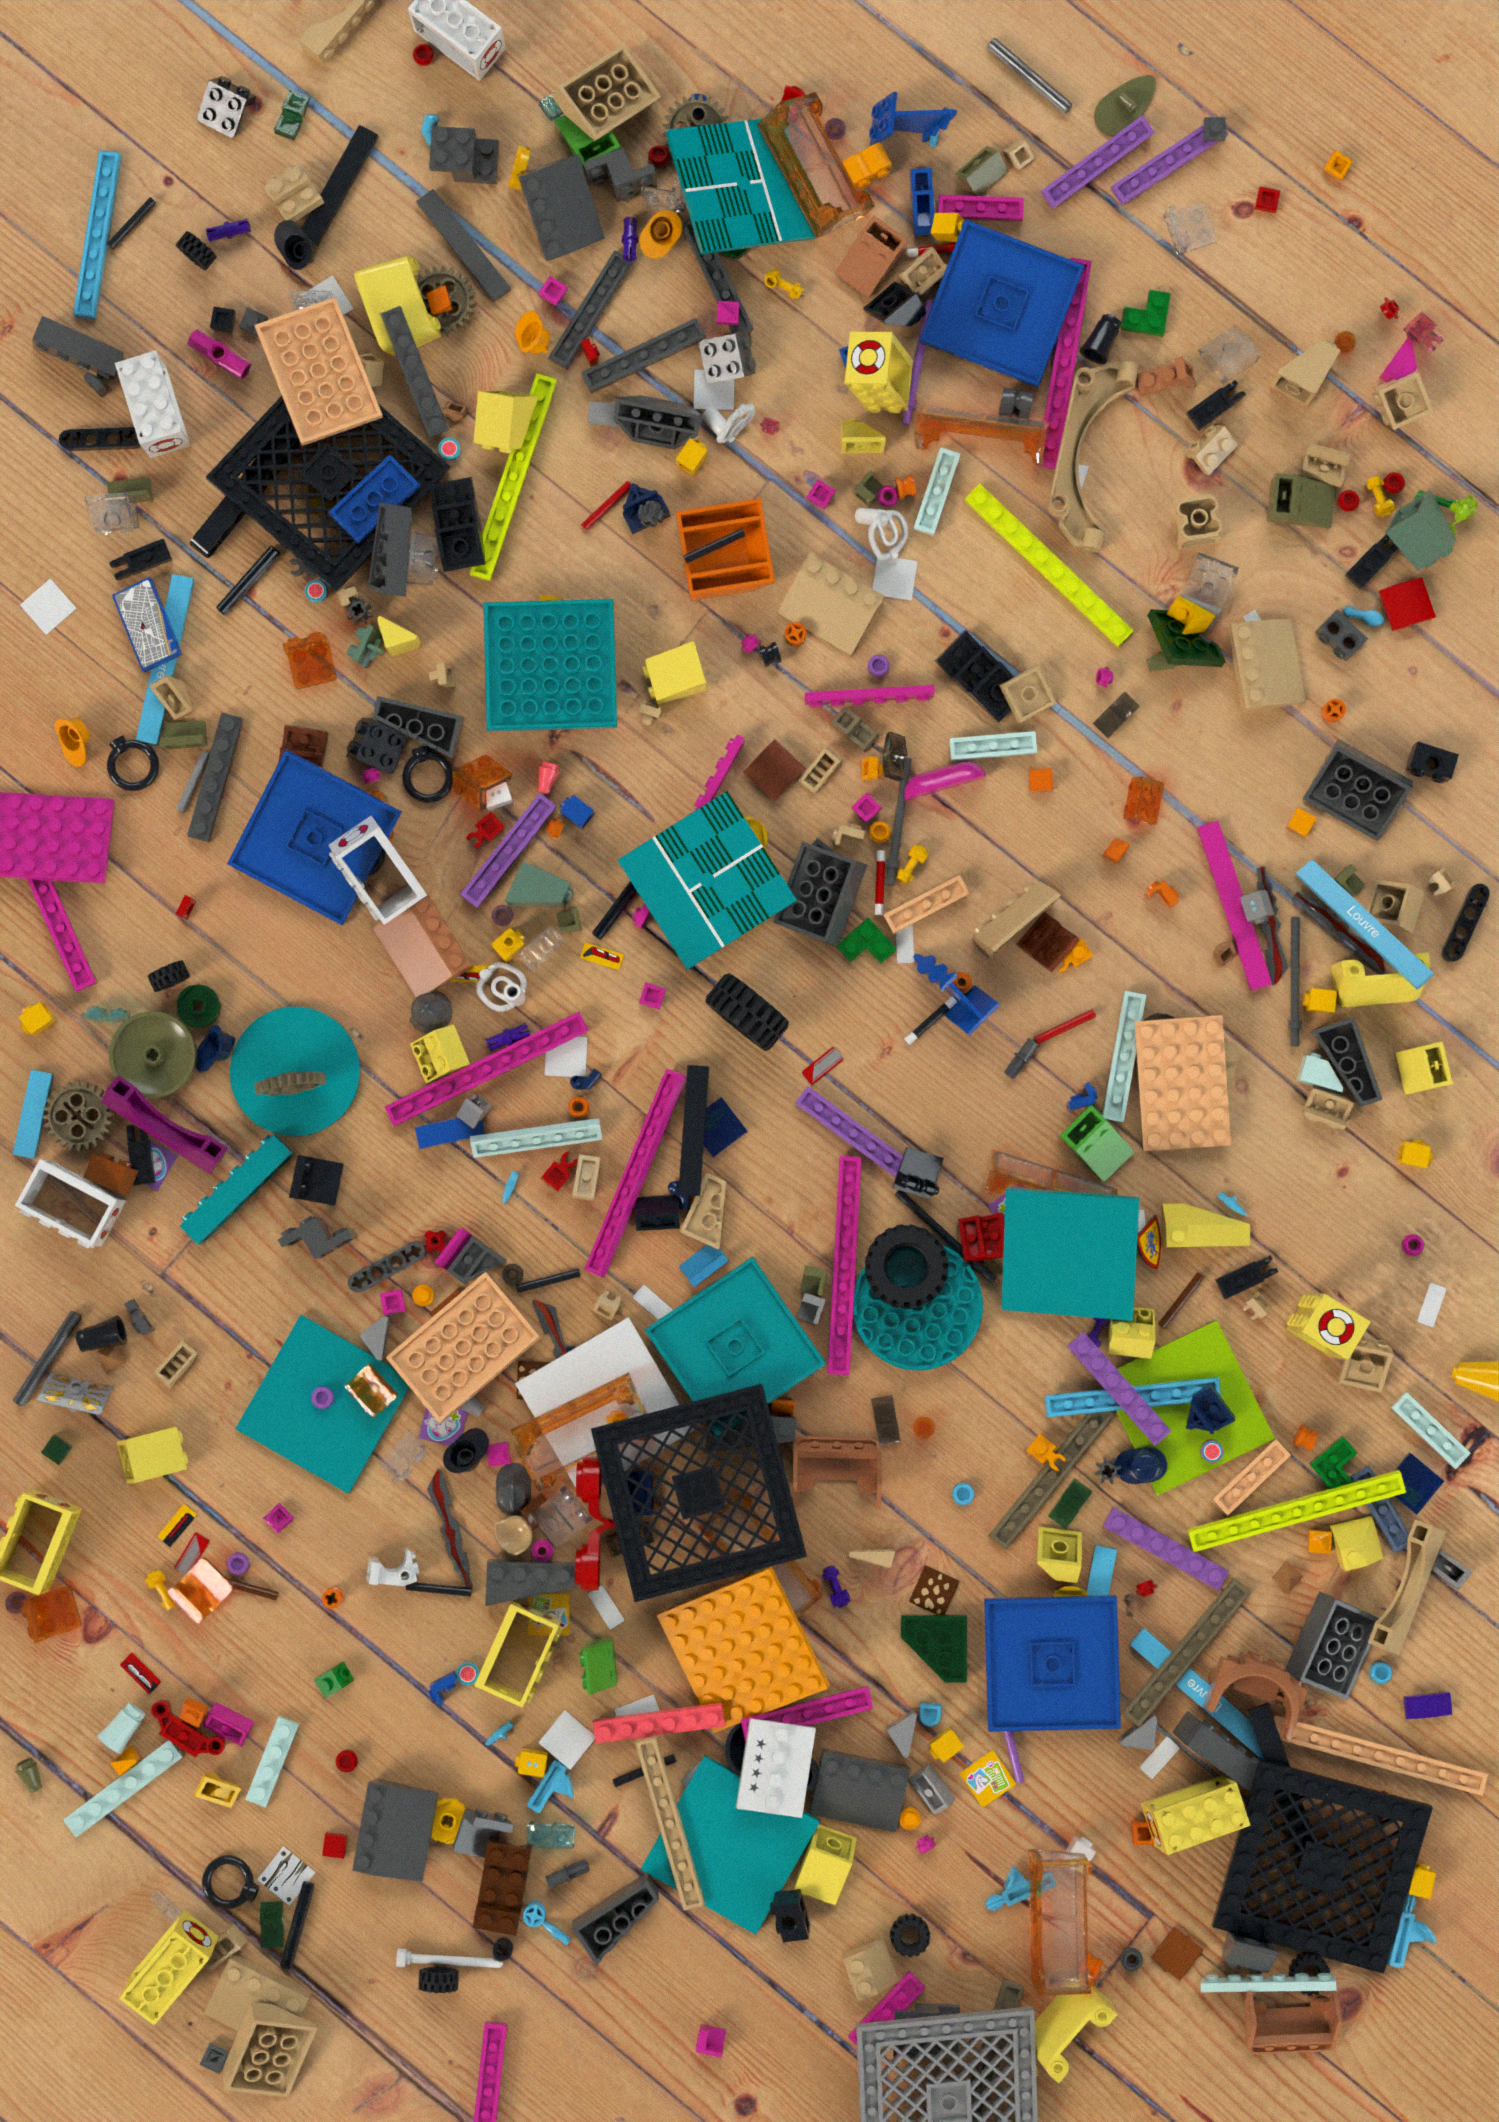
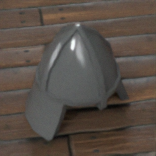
M438 990L417 996L411 1006V1024L415 1029L427 1034L448 1026L453 1013L451 1001Z

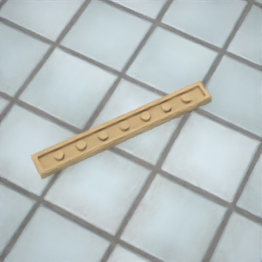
M653 1735L635 1740L683 1911L705 1906L704 1896L658 1737Z

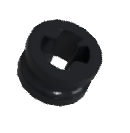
M500 1938L495 1942L493 1955L496 1959L503 1961L512 1955L513 1944L509 1939ZM498 1945H501V1946L503 1947V1946L507 1945L508 1948H507L506 1951H507L508 1953H507V1954H505L504 1952L499 1953V1952H498L499 1947H497V1946H498Z

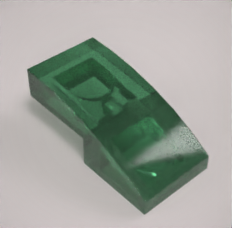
M292 90L289 91L282 105V113L274 128L275 134L295 141L306 114L310 97Z
M1074 1478L1060 1496L1048 1517L1066 1529L1079 1513V1509L1091 1495L1092 1490Z
M283 1901L260 1902V1948H284Z

